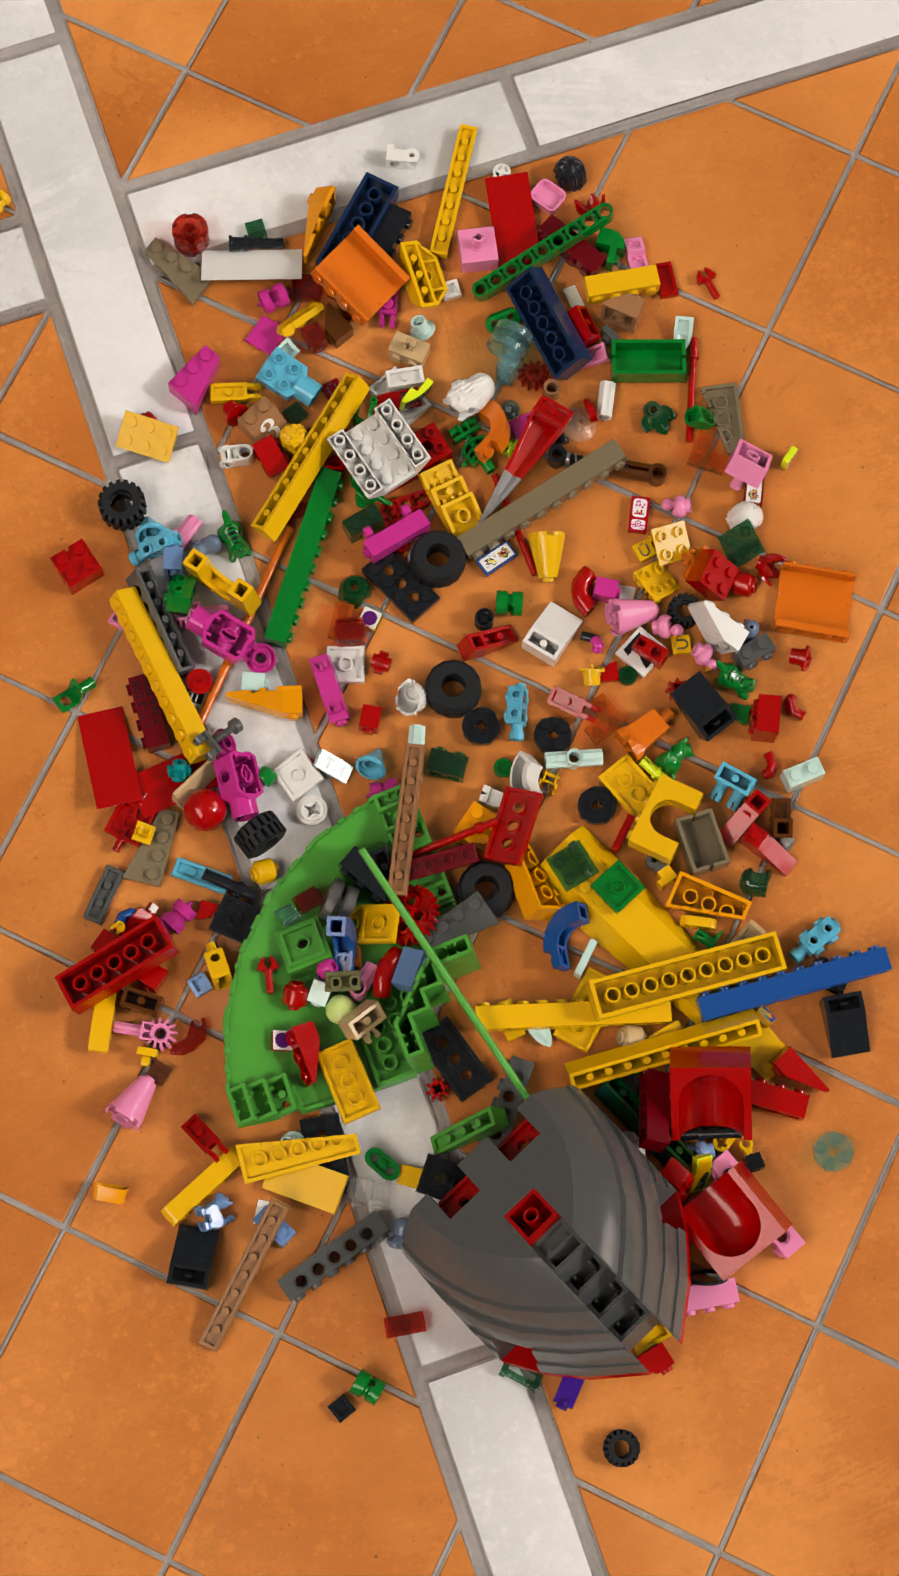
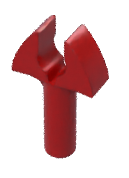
M705 267L706 279L698 270L697 285H706L713 299H719L720 295L712 282V279L716 277L715 272Z
M584 399L583 405L588 413L590 423L599 421L593 403L589 399Z
M270 956V967L267 969L264 965V957H262L256 971L264 973L266 992L272 994L274 993L272 972L278 970L279 966L275 959Z

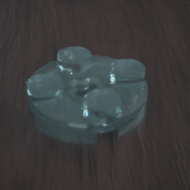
M834 1131L820 1136L813 1146V1154L817 1164L829 1172H838L848 1167L854 1154L851 1140L846 1135ZM831 1146L834 1149L838 1148L837 1157L829 1154Z

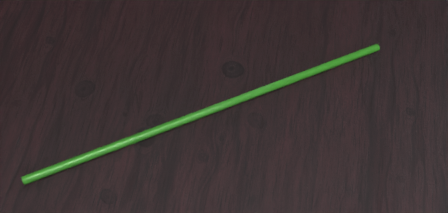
M363 847L358 851L525 1101L530 1094L366 848Z

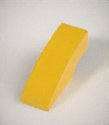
M118 991L94 1006L88 1051L108 1054L113 1024L115 1022Z

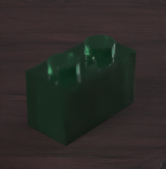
M375 503L342 521V529L351 544L364 537L362 534L363 528L370 526L374 532L384 526V518Z
M443 747L431 748L426 766V774L463 783L469 757L458 751H455V753L448 752Z

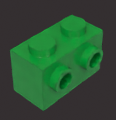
M183 574L173 575L172 581H168L167 592L164 593L163 602L167 603L166 611L189 614L196 593V577Z

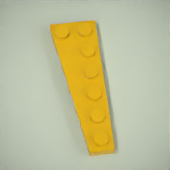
M357 1133L235 1145L245 1184L362 1153Z

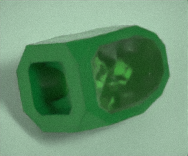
M695 405L685 412V423L692 428L709 430L715 425L712 413L703 406Z

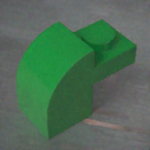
M603 227L599 230L595 248L599 252L608 254L605 270L612 272L613 265L617 266L619 257L624 255L625 241L617 231Z

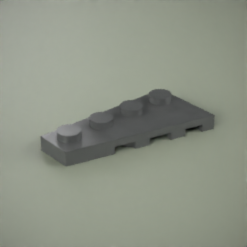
M477 891L437 919L439 923L433 924L436 930L430 929L431 936L425 935L424 937L430 946L434 947L461 935L467 934L469 936L501 923Z

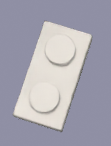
M422 365L385 371L389 391L420 386L425 382Z

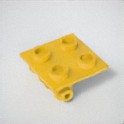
M684 520L651 529V533L648 535V541L654 543L659 566L682 560L681 554L683 552L689 553L691 549Z
M658 560L633 573V581L637 583L641 591L646 590L644 595L649 594L647 597L649 600L654 601L655 604H659L661 599L681 589L663 565L659 566Z

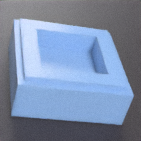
M204 971L187 980L196 998L214 989Z

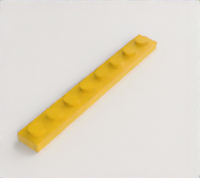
M460 124L430 247V252L437 257L447 259L478 127Z

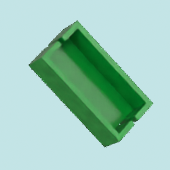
M612 339L610 346L611 381L614 383L684 382L687 374L685 339Z

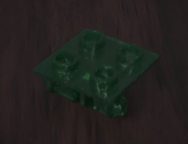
M749 518L717 537L727 556L726 558L737 567L742 566L765 551Z
M580 840L570 842L569 846L546 859L566 892L600 873Z

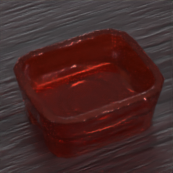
M302 274V279H291V294L296 302H319L323 294V286L316 283L311 274Z
M361 617L338 618L333 626L334 642L338 647L362 646L367 642L366 623Z

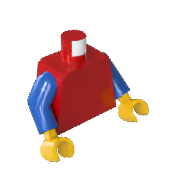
M149 902L145 910L141 907H130L118 913L115 922L110 925V929L114 928L116 935H123L154 916L159 907Z

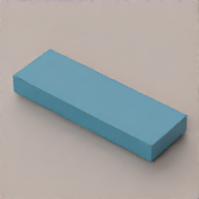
M179 857L177 858L171 873L172 877L223 895L227 894L228 891L201 879L205 869L208 867ZM208 868L209 870H212V871H214V872H216V873H219V874H221V875H223V876H226V877H228V878H230V879L233 878L232 876H230V875H228V874H225V873H222V872L213 870V869H211V868Z

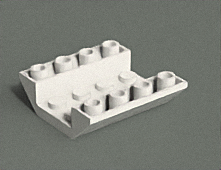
M390 398L374 408V415L346 433L341 429L327 438V441L367 499L388 494L416 476L431 459Z

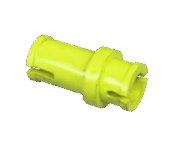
M647 755L638 764L651 775V779H659L661 774L667 776L662 771L663 768L661 766L658 767Z

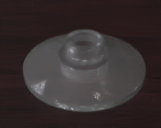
M581 408L569 409L574 412V416L563 433L575 442L590 440L595 434L596 423H590L586 410Z

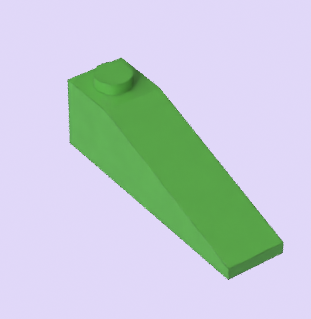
M489 1106L431 1136L430 1139L435 1156H439L495 1135L510 1126L504 1108Z

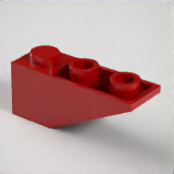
M756 789L720 830L723 841L729 847H732L749 829L752 823L769 807L771 800Z
M313 1021L294 1026L286 1032V1041L292 1047L293 1059L300 1068L301 1080L306 1084L307 1088L316 1082L320 1038Z

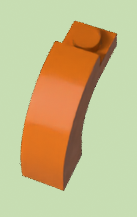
M491 399L478 412L481 421L491 427L488 435L474 449L479 461L482 463L491 458L495 451L502 454L511 436L510 424L503 409Z

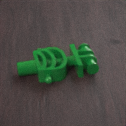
M474 416L462 421L461 426L455 424L454 428L448 429V435L453 438L454 445L464 440L467 441L462 448V458L465 460V462L461 463L462 467L465 468L467 464L471 468L481 465L486 474H491L496 470L490 458L485 463H482L474 451L479 445L478 443L486 437L485 435L473 437L474 434L481 431L480 424L476 425L477 421ZM469 447H471V449L469 450V452H468V454H467V453H466V450H467Z

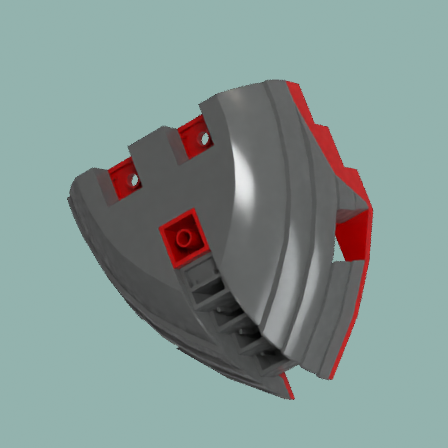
M568 1084L566 1087H557L531 1094L516 1108L526 1119L497 1147L486 1137L457 1165L466 1176L437 1203L426 1194L412 1208L404 1233V1242L401 1244L402 1251L440 1298L504 1364L542 1375L586 1380L650 1375L651 1373L630 1350L659 1322L680 1344L683 1343L691 1277L689 1236L680 1194L582 1090ZM524 1143H528V1145L522 1151H520L521 1146ZM469 1199V1202L464 1207H461L462 1202Z

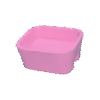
M542 179L531 191L532 203L551 215L562 205L566 198V192L550 180Z

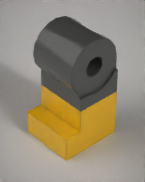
M647 855L645 866L658 878L656 886L662 891L676 881L677 875L668 864Z

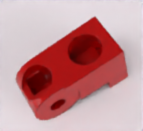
M640 635L631 647L637 655L644 657L658 670L662 668L669 658L668 649L644 635Z

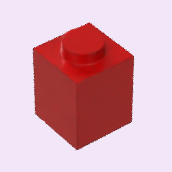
M363 704L359 731L366 735L378 734L382 707Z

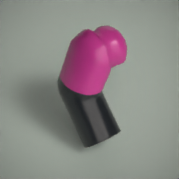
M582 631L580 640L590 642L593 646L592 652L601 653L604 643L599 636Z

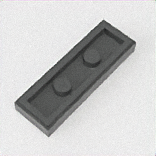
M106 865L83 915L84 919L102 925L122 882L124 871Z

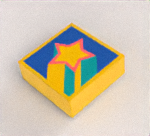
M766 1006L759 1008L755 1012L760 1022L766 1028L777 1020Z

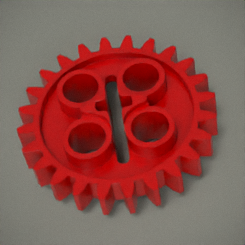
M409 884L407 897L398 896L402 904L404 903L406 910L410 911L408 913L424 936H431L430 929L436 930L433 924L439 923L435 919V916L440 915L436 911L440 907L436 903L438 899L424 886ZM385 901L386 904H393L391 901ZM400 915L396 944L403 947L405 944L411 947L412 943L418 945L419 942Z

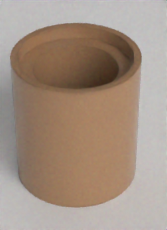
M548 379L544 383L543 395L554 401L557 400L560 384L555 379ZM553 388V389H555L556 391H555V392H549V391H547V389Z

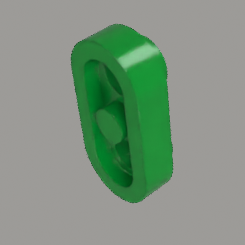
M508 307L489 315L485 320V327L489 332L497 334L516 326L520 322L521 317L515 308ZM512 313V317L508 319V315ZM496 320V323L491 325V322Z
M371 1148L366 1152V1164L384 1180L394 1181L398 1178L400 1174L399 1165L379 1148ZM373 1155H377L379 1157L377 1162H373L371 1160V1157ZM388 1168H392L394 1170V1173L392 1175H388L386 1173V1170Z

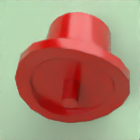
M230 400L224 404L222 410L226 415L227 424L233 427L238 426L237 419L249 409L242 403L237 404L235 401Z
M806 645V649L792 648L789 663L801 667V671H807L812 661L810 646Z
M205 669L192 670L186 677L187 688L195 694L208 692L212 686L211 674Z

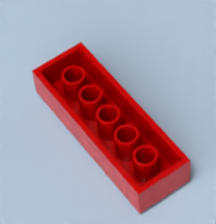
M155 914L55 976V979L71 1009L80 1015L179 954L180 951L163 920Z

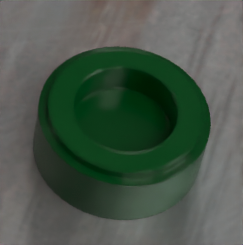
M631 666L622 667L618 673L619 682L624 686L633 685L637 679V672Z

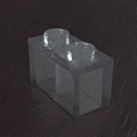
M357 1177L348 1178L346 1203H352L351 1207L356 1208L370 1205L373 1210H383V1207L390 1205L392 1182Z

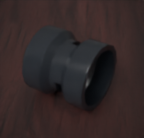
M481 608L476 612L474 623L479 631L492 628L494 620L492 611L487 608Z

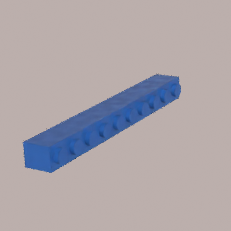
M879 945L867 948L868 951L863 953L860 950L853 951L845 958L839 955L830 958V962L823 963V960L812 963V967L805 968L803 965L793 968L794 972L786 973V971H780L775 973V977L767 979V976L756 978L754 983L749 984L748 981L738 983L737 987L732 989L726 986L719 988L717 993L711 994L710 991L701 993L699 998L695 1000L701 1022H708L752 1008H760L887 973L892 970L886 947L879 948Z

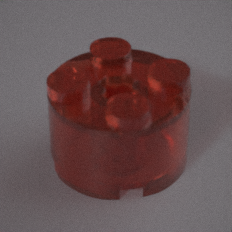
M185 213L174 220L172 224L173 242L180 253L189 257H195L206 250L210 237L207 222L201 215L196 213L186 215Z

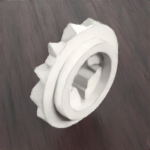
M308 795L302 798L297 805V815L305 825L314 826L319 824L327 816V805L319 796ZM315 805V810L318 813H313L309 817V811L307 810V808H312Z

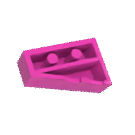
M205 345L168 382L170 393L196 415L220 367L219 356Z

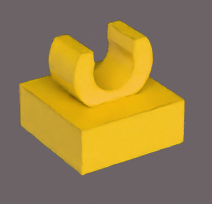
M137 821L131 840L150 846L156 827Z
M138 1046L136 1054L142 1056L141 1065L150 1067L151 1057L158 1059L159 1050Z

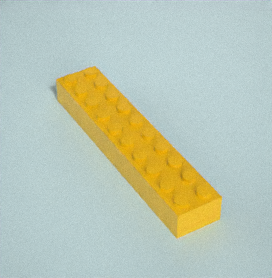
M776 931L593 979L585 985L596 1022L699 995L704 992L718 990L722 987L736 985L744 981L755 980L762 976H770L786 970L787 966Z

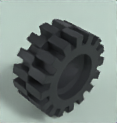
M680 593L670 601L667 615L672 617L671 622H673V625L680 624L685 629H688L696 624L692 615L682 617L678 614L679 606H688L699 601L697 597L693 598V594L688 596V593H684V595Z
M624 1429L612 1431L603 1442L604 1457L613 1466L628 1467L638 1459L640 1442L630 1431ZM624 1440L628 1443L629 1452L626 1456L620 1457L615 1454L614 1444L617 1441Z

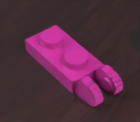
M399 290L379 309V328H383L385 324L384 316L391 317L390 326L395 328Z

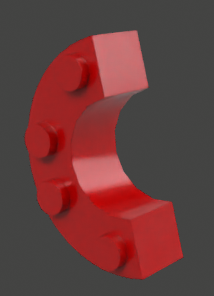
M671 1157L660 1173L679 1192L681 1203L684 1204L690 1197L689 1191L694 1182V1176L674 1157Z

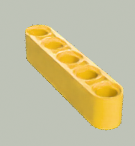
M235 1146L230 1147L227 1154L223 1153L219 1157L220 1161L218 1163L214 1161L160 1211L173 1227L185 1219L194 1210V1207L199 1206L241 1168Z

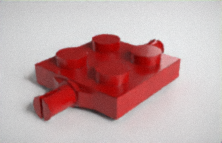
M136 801L117 805L104 829L105 833L114 836L116 839L112 850L119 853L123 843L139 848L141 843L131 840L137 821L151 825L157 814L144 818L138 806L141 803Z

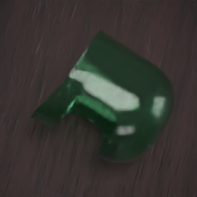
M746 868L740 877L739 885L742 893L765 898L772 870L766 869L765 873H756L753 871V868Z

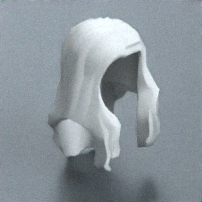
M476 373L463 380L458 379L452 382L451 389L442 401L445 405H451L453 409L460 412L458 421L462 422L486 406L494 394V381L489 375L484 373Z

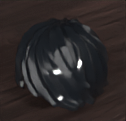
M565 156L553 168L558 184L564 190L566 189V191L576 192L581 190L587 182L585 166L578 157Z

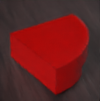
M617 661L605 667V671L600 676V683L619 681Z
M201 900L196 920H206L216 913L219 904Z

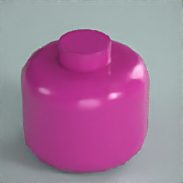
M327 958L317 964V974L324 980V972L338 971L336 962L331 958Z

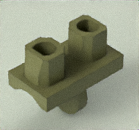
M360 970L324 972L325 992L361 990Z

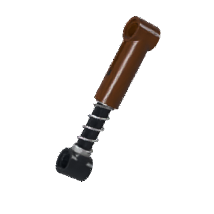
M553 445L549 448L547 463L551 468L559 469L562 466L564 467V465H573L584 458L585 455L571 454L563 446ZM557 454L561 456V458L554 459L552 456ZM626 460L623 468L617 471L613 470L609 473V476L647 482L651 486L659 487L665 482L667 469L661 463L647 464ZM653 473H660L661 477H655Z

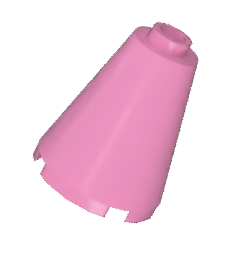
M612 598L607 600L609 604H605V619L607 625L611 624L612 629L609 631L613 636H620L656 619L659 614V606L652 600Z
M140 1075L106 1106L105 1112L108 1113L110 1111L113 1114L110 1118L128 1130L133 1127L135 1128L134 1131L137 1132L142 1125L155 1091V1080L149 1075Z

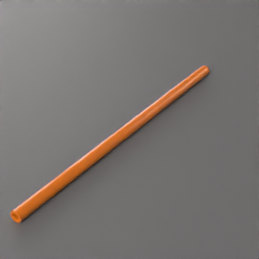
M290 526L285 527L257 587L256 592L261 601L294 532V529ZM257 610L252 617L245 614L242 621L250 626ZM226 660L223 661L199 712L203 725L232 666Z

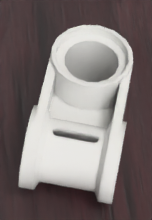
M249 444L223 445L218 448L221 456L219 466L224 469L249 466L255 460L253 449ZM245 452L250 453L247 457L241 456Z

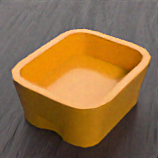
M103 1182L93 1183L94 1200L115 1204H123L125 1202L129 1187Z

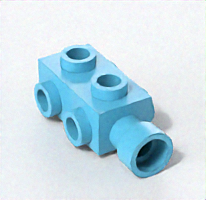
M169 528L163 529L156 536L144 538V541L138 544L139 550L130 552L128 556L131 564L138 566L146 559L152 560L156 557H161L164 554V547L172 545L182 546V537L178 531H173Z
M515 683V686H508V691L505 694L507 710L504 711V720L506 724L512 727L509 732L510 741H524L523 727H526L528 720L527 705L529 702V690L524 683Z
M829 915L825 919L820 917L813 923L814 928L812 930L806 929L798 936L800 938L797 942L799 946L788 952V956L795 964L801 963L806 955L809 957L812 955L819 956L825 950L823 948L824 945L827 943L832 945L839 939L838 934L841 929L839 928V923L834 918L831 919ZM825 926H827L831 931H826ZM810 938H814L817 943H811Z

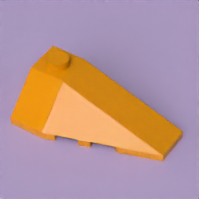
M302 685L276 686V690L272 691L267 688H259L255 693L251 690L226 692L228 702L281 718H288L289 721H297L299 718H303Z

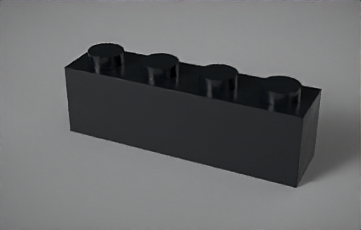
M392 203L372 238L392 259L395 257L396 247L405 238V231L410 230L413 224L412 212Z

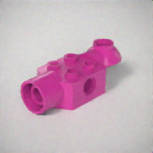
M200 605L196 607L185 628L202 637V646L233 665L244 661L252 672L267 673L272 670L276 663V654L269 645L254 643L255 629L223 609L214 614ZM261 655L266 661L258 663L255 660L256 656Z
M217 729L212 737H214L224 729ZM230 734L217 743L223 751L213 761L221 798L229 803L233 821L245 822L259 814L256 798L264 793L258 776L259 769L256 756L251 752L241 753L236 751V742Z

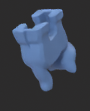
M220 1192L215 1194L212 1202H208L204 1206L194 1207L196 1216L205 1217L204 1222L198 1223L199 1230L206 1232L211 1229H219L230 1221H234V1215L223 1217L220 1209H225L232 1205L233 1202L229 1201L228 1197Z

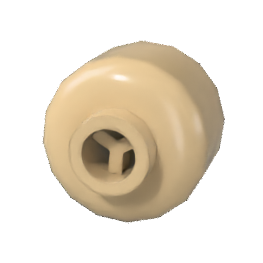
M624 1025L617 1032V1044L620 1047L647 1039V1034L644 1033L641 1026Z

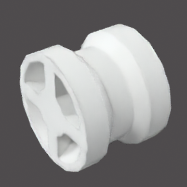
M497 164L493 169V177L511 174L510 167L506 164Z

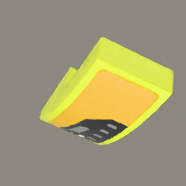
M705 1153L692 1156L691 1173L694 1176V1182L689 1193L703 1190L706 1186L711 1172L713 1155Z

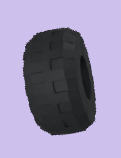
M434 530L424 533L413 544L410 553V566L416 578L425 585L434 588L447 587L456 582L463 574L466 564V553L461 541L453 534L442 530ZM440 552L445 554L449 561L445 565L434 566L428 562L427 558L432 553Z
M449 660L443 661L431 669L426 678L425 692L427 693L426 697L429 706L437 714L447 718H459L471 712L477 706L481 697L482 686L480 677L472 666L463 661ZM449 681H456L465 690L461 695L451 697L443 692L442 687Z
M481 861L470 865L462 873L458 882L457 895L459 902H463L474 894V888L478 883L489 881L497 887L498 894L492 899L485 900L496 918L500 917L508 911L515 898L510 872L503 865L493 861Z

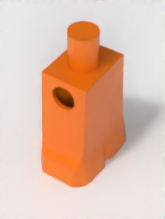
M667 708L660 714L655 709H652L630 725L615 730L613 738L637 764L643 758L644 753L668 732L670 727L667 722L673 719L675 714L670 708Z

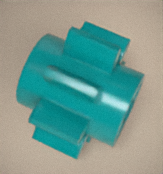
M183 759L173 760L172 765L167 766L168 777H172L174 782H185L186 777L191 776L190 764H187V761Z

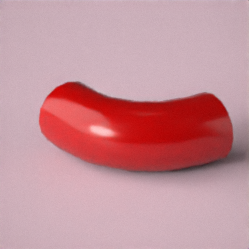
M583 566L578 571L571 586L573 604L584 617H587L597 606L589 592L590 586L597 577L586 566Z
M391 947L380 959L373 979L374 997L388 998L392 995L393 984L391 980L402 953L400 948Z

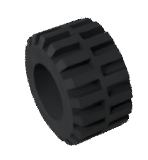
M118 479L114 484L112 481L109 482V487L104 486L102 488L103 493L100 492V499H98L99 511L103 521H106V524L109 527L112 526L114 530L120 528L121 531H125V528L132 530L134 525L136 527L139 526V521H143L144 515L147 513V505L141 488L139 486L136 487V484L132 481L129 484L128 480L125 479L123 482H120V479ZM125 498L133 502L131 508L125 512H117L112 509L113 504L119 499Z
M269 810L258 814L243 825L236 833L234 841L246 857L252 859L264 854L283 838L287 829L274 812Z

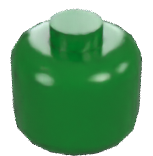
M267 766L260 768L258 776L262 786H272L277 779V774Z

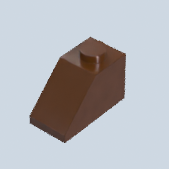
M328 303L326 304L325 340L330 345L333 344L336 348H339L354 336L353 327Z

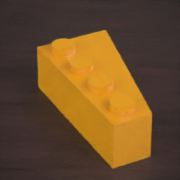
M512 842L504 848H509L512 845ZM529 844L521 867L504 864V866L510 872L515 896L525 920H551L554 914L565 905L564 903H559L557 891L555 888L551 889L548 884V876L546 872L538 867L540 862Z
M680 871L664 908L743 922L752 902Z

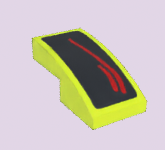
M427 378L418 391L411 387L401 400L399 409L405 410L422 400L431 390L433 381Z

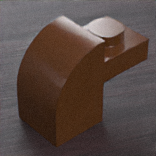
M771 798L769 826L772 837L793 838L791 798Z

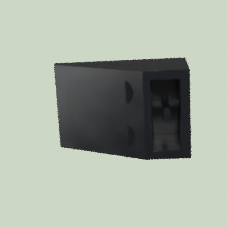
M700 671L669 693L699 739L708 742L737 720L725 700Z
M354 846L339 863V872L346 878L350 876L355 881L353 884L360 888L361 891L365 889L370 893L368 897L376 904L378 902L382 904L386 900L382 887L358 851L360 849Z
M861 991L823 997L819 1004L831 1058L870 1052L866 1011Z
M179 1224L170 1261L167 1284L208 1291L219 1230L211 1229L201 1232L199 1227Z

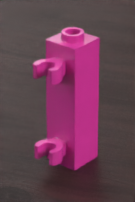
M408 504L400 507L402 510L400 513L404 518L375 535L370 526L363 528L362 534L366 540L363 541L362 553L367 560L370 559L374 564L419 538L424 533L429 532L430 522L421 509L412 513Z
M325 653L309 659L330 724L337 727L348 724L347 721L351 720V716L331 656Z

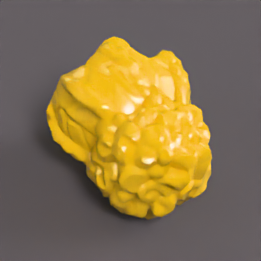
M286 424L280 431L281 450L288 457H294L308 434L302 424Z

